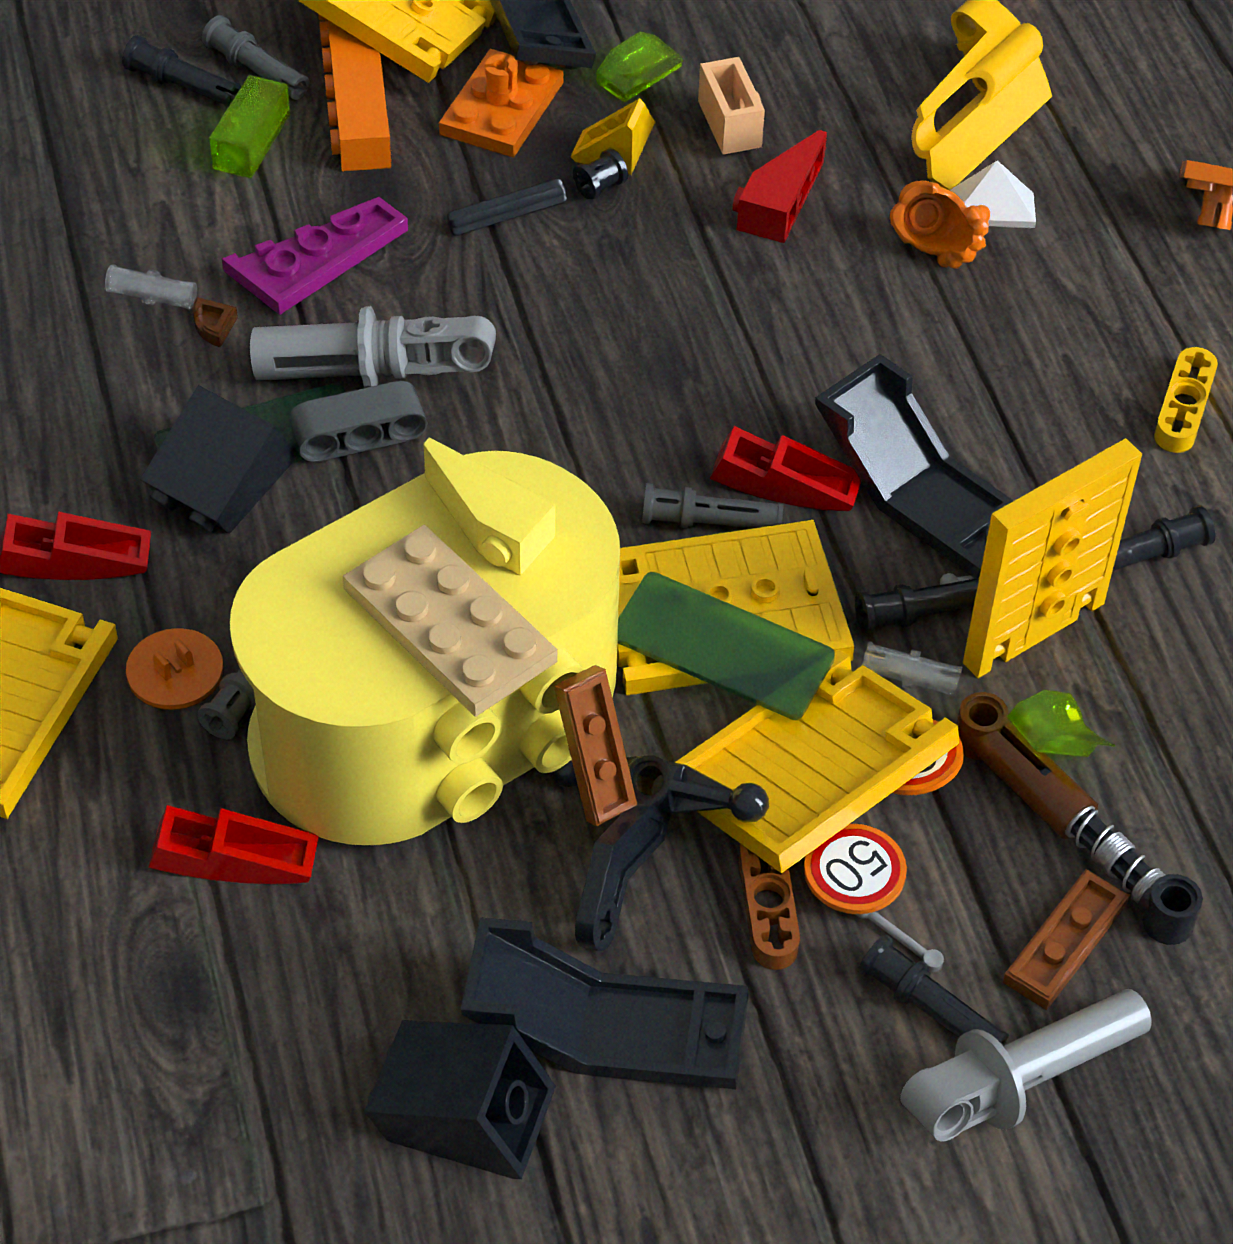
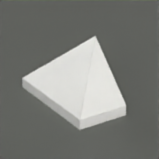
M995 161L950 190L964 201L966 207L971 205L987 206L990 210L989 226L1035 228L1034 193L999 161Z

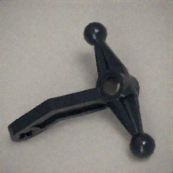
M654 755L626 757L637 805L623 812L595 841L576 918L575 938L577 944L580 947L596 951H604L610 945L617 928L628 879L665 840L671 813L730 809L737 820L744 823L756 822L765 816L769 808V798L766 791L755 783H743L731 789L688 765L665 761ZM572 759L560 769L550 772L554 780L564 787L578 785ZM663 775V785L653 795L652 785L654 780L658 776Z

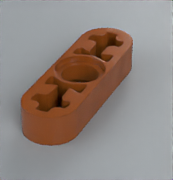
M740 844L738 863L753 957L761 966L768 969L780 970L787 968L796 960L800 942L789 868L780 873L768 864V873L760 874L759 857ZM771 890L778 893L782 897L783 902L777 907L766 908L759 905L754 897L761 891ZM778 924V940L780 944H783V949H773L772 943L768 942L770 925Z

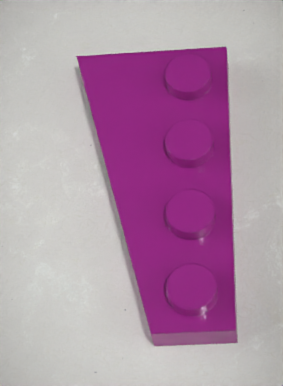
M377 197L331 215L330 223L322 226H310L308 224L295 229L294 237L274 244L270 239L255 245V252L241 258L236 253L222 258L223 271L281 315L408 231V218L383 199Z

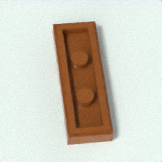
M594 665L554 685V690L586 821L599 826L636 806L637 801L606 669Z
M1085 869L1005 972L1002 983L1045 1010H1048L1126 907L1130 895Z

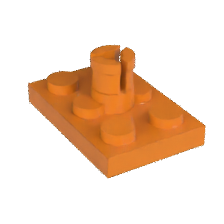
M490 48L439 121V135L514 158L562 86L564 70L542 63L528 65L520 60H516L514 55Z
M1190 160L1182 161L1179 178L1188 179L1187 188L1204 191V200L1197 224L1231 230L1233 223L1231 222L1233 217V168Z

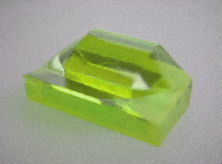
M640 31L611 49L597 70V84L625 103L682 67L683 60L677 52L657 36Z
M1043 690L1020 701L1007 715V718L1036 752L1088 757L1098 745L1115 747V744L1101 738L1084 724L1080 708L1070 693Z

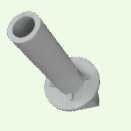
M1125 989L1004 1046L986 1031L979 1029L968 1031L958 1039L954 1058L932 1068L923 1069L907 1081L901 1092V1103L938 1141L951 1140L962 1131L985 1120L996 1128L1010 1129L1018 1125L1024 1118L1026 1111L1025 1090L1147 1033L1151 1028L1149 1009L1137 992Z

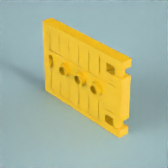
M297 0L428 83L436 77L439 67L441 69L446 68L481 35L484 26L489 28L497 17L490 0Z
M1126 438L992 513L963 664L977 678L991 671L993 659L998 656L1004 662H1007L1077 621L1080 608L1086 606L1090 611H1094L1104 605L1142 453Z
M814 520L620 548L617 663L618 667L628 666L623 668L622 681L626 696L813 667L837 649L849 655L850 661L853 660L854 643Z
M0 588V817L8 819L118 640L114 623L100 619L94 629L85 626L82 613ZM76 644H79V645H82L83 647H82V649H78V648H75L74 646H75Z
M837 649L675 763L688 765L731 789L743 783H755L766 791L769 798V808L765 816L756 822L744 823L739 821L730 809L699 811L698 813L777 871L783 873L959 744L958 725L946 717L935 725L930 707L868 667L862 665L855 671H852L850 656Z

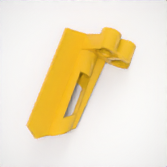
M967 0L951 14V25L958 40L956 45L959 51H963L965 57L916 110L918 118L912 130V147L919 158L926 159L928 179L938 183L940 187L947 190L957 186L1052 97L1045 71L1039 59L1043 48L1040 32L1030 23L1021 24L998 0ZM972 79L976 88L981 92L936 132L934 127L936 109L966 81Z

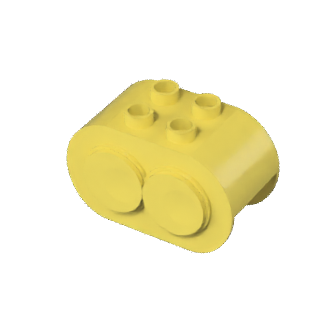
M483 451L464 455L555 503V537L521 576L503 566L499 567L491 564L483 555L476 551L425 478V473L273 554L248 574L239 587L233 601L230 616L231 641L238 665L246 680L254 689L256 705L250 718L247 736L251 768L262 793L283 817L302 830L314 833L320 838L333 842L363 846L397 843L422 835L450 817L458 823L472 821L483 815L494 805L505 784L534 767L541 773H550L560 769L571 760L554 685L597 665L606 669L613 697L617 671L620 542L613 517L601 498L574 474L549 461L522 453ZM424 524L558 649L557 663L477 717L473 716L344 590L343 575Z

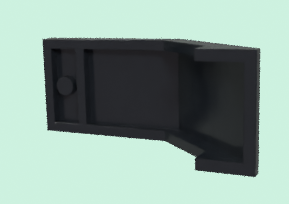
M490 0L516 60H520L528 65H538L539 63L557 64L565 69L593 67L596 53L571 0Z
M879 354L815 397V405L877 508L973 578H979L991 515L1014 500L948 455L912 394L913 376Z
M480 917L460 1010L463 1016L478 1024L513 1025L531 1051L576 1074L736 1089L749 991L748 986L602 973L536 938L532 922Z

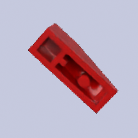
M818 130L755 170L751 174L745 188L739 187L737 189L732 210L738 212V231L785 243L824 164L827 132Z

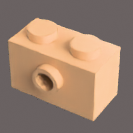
M740 57L700 64L698 102L722 154L762 148L765 109Z

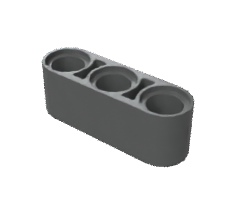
M395 381L306 401L293 408L289 414V422L300 454L304 459L313 462L410 441L422 435L428 424L414 386L406 381Z

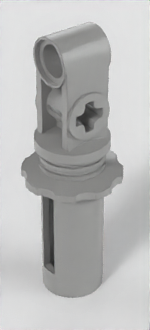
M367 306L360 309L359 322L254 327L250 339L251 365L254 377L258 381L362 376L364 388L377 386L380 376L393 375L395 379L406 378L407 374L435 375L443 372L481 371L490 363L496 339V330L488 319L481 316L454 318L423 317L412 320H404L403 316H392L389 321H380L376 319L373 308ZM475 340L481 343L482 347H471L465 341Z

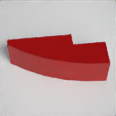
M736 426L732 428L723 442L710 476L711 480L763 499L793 506L835 511H851L861 484V480L854 468L797 441L781 435L774 445Z
M58 512L55 523L7 514L0 541V573L53 580H92L145 573L148 566L151 531Z
M167 805L157 828L148 868L183 876L248 884L308 883L312 874L319 836L222 808L217 818Z

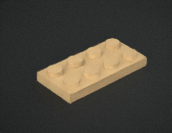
M425 524L343 575L344 590L475 717L558 662V649Z

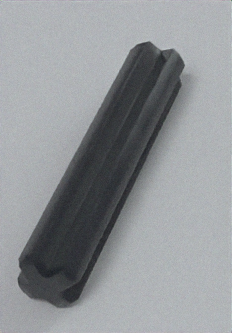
M553 179L462 207L447 214L448 226L453 235L459 236L555 206L566 201V189L560 179Z

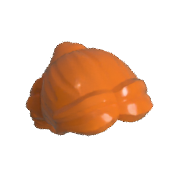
M929 181L911 182L902 189L899 202L890 211V222L900 239L905 244L909 243L924 253L936 255L938 264L941 267L957 269L962 263L973 261L976 252L986 247L983 236L988 233L989 208L985 205L966 207L964 201L958 195L940 187L938 183Z

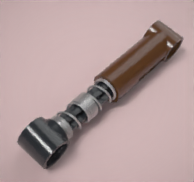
M975 692L968 695L961 702L956 724L958 725L959 738L962 742L964 755L971 759L982 760L1061 838L1069 839L1076 837V845L1079 848H1087L1091 851V860L1109 877L1119 878L1123 882V891L1132 893V899L1138 904V909L1144 914L1142 919L1143 926L1151 938L1166 945H1177L1186 941L1193 932L1202 906L1203 896L1198 885L1186 876L1179 874L1165 875L1158 868L1151 869L1143 861L1145 855L1138 856L1134 853L1135 845H1132L1121 832H1112L1114 825L1107 827L1097 817L1098 803L1008 718V707L1001 698L988 692ZM1168 908L1175 909V910H1177L1178 912L1169 910Z

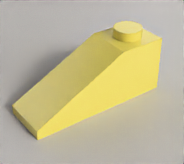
M429 437L423 444L425 478L476 551L483 555L491 564L499 567L503 566L521 576L555 537V503Z

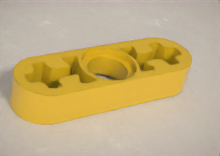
M1186 348L1178 356L1154 433L1156 443L1166 451L1174 453L1185 452L1195 442L1218 365L1214 354L1204 348ZM1192 367L1200 369L1197 379L1189 377ZM1187 394L1194 397L1197 403L1192 405L1183 404L1175 396ZM1175 419L1184 421L1180 433L1172 431Z

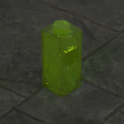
M252 75L247 77L209 137L213 169L252 179L290 117L287 84Z

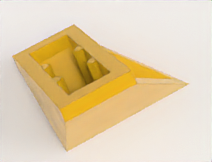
M639 98L584 129L570 157L577 163L587 165L600 158L604 150L611 148L621 155L627 166L628 174L632 175L655 124V120L644 102Z

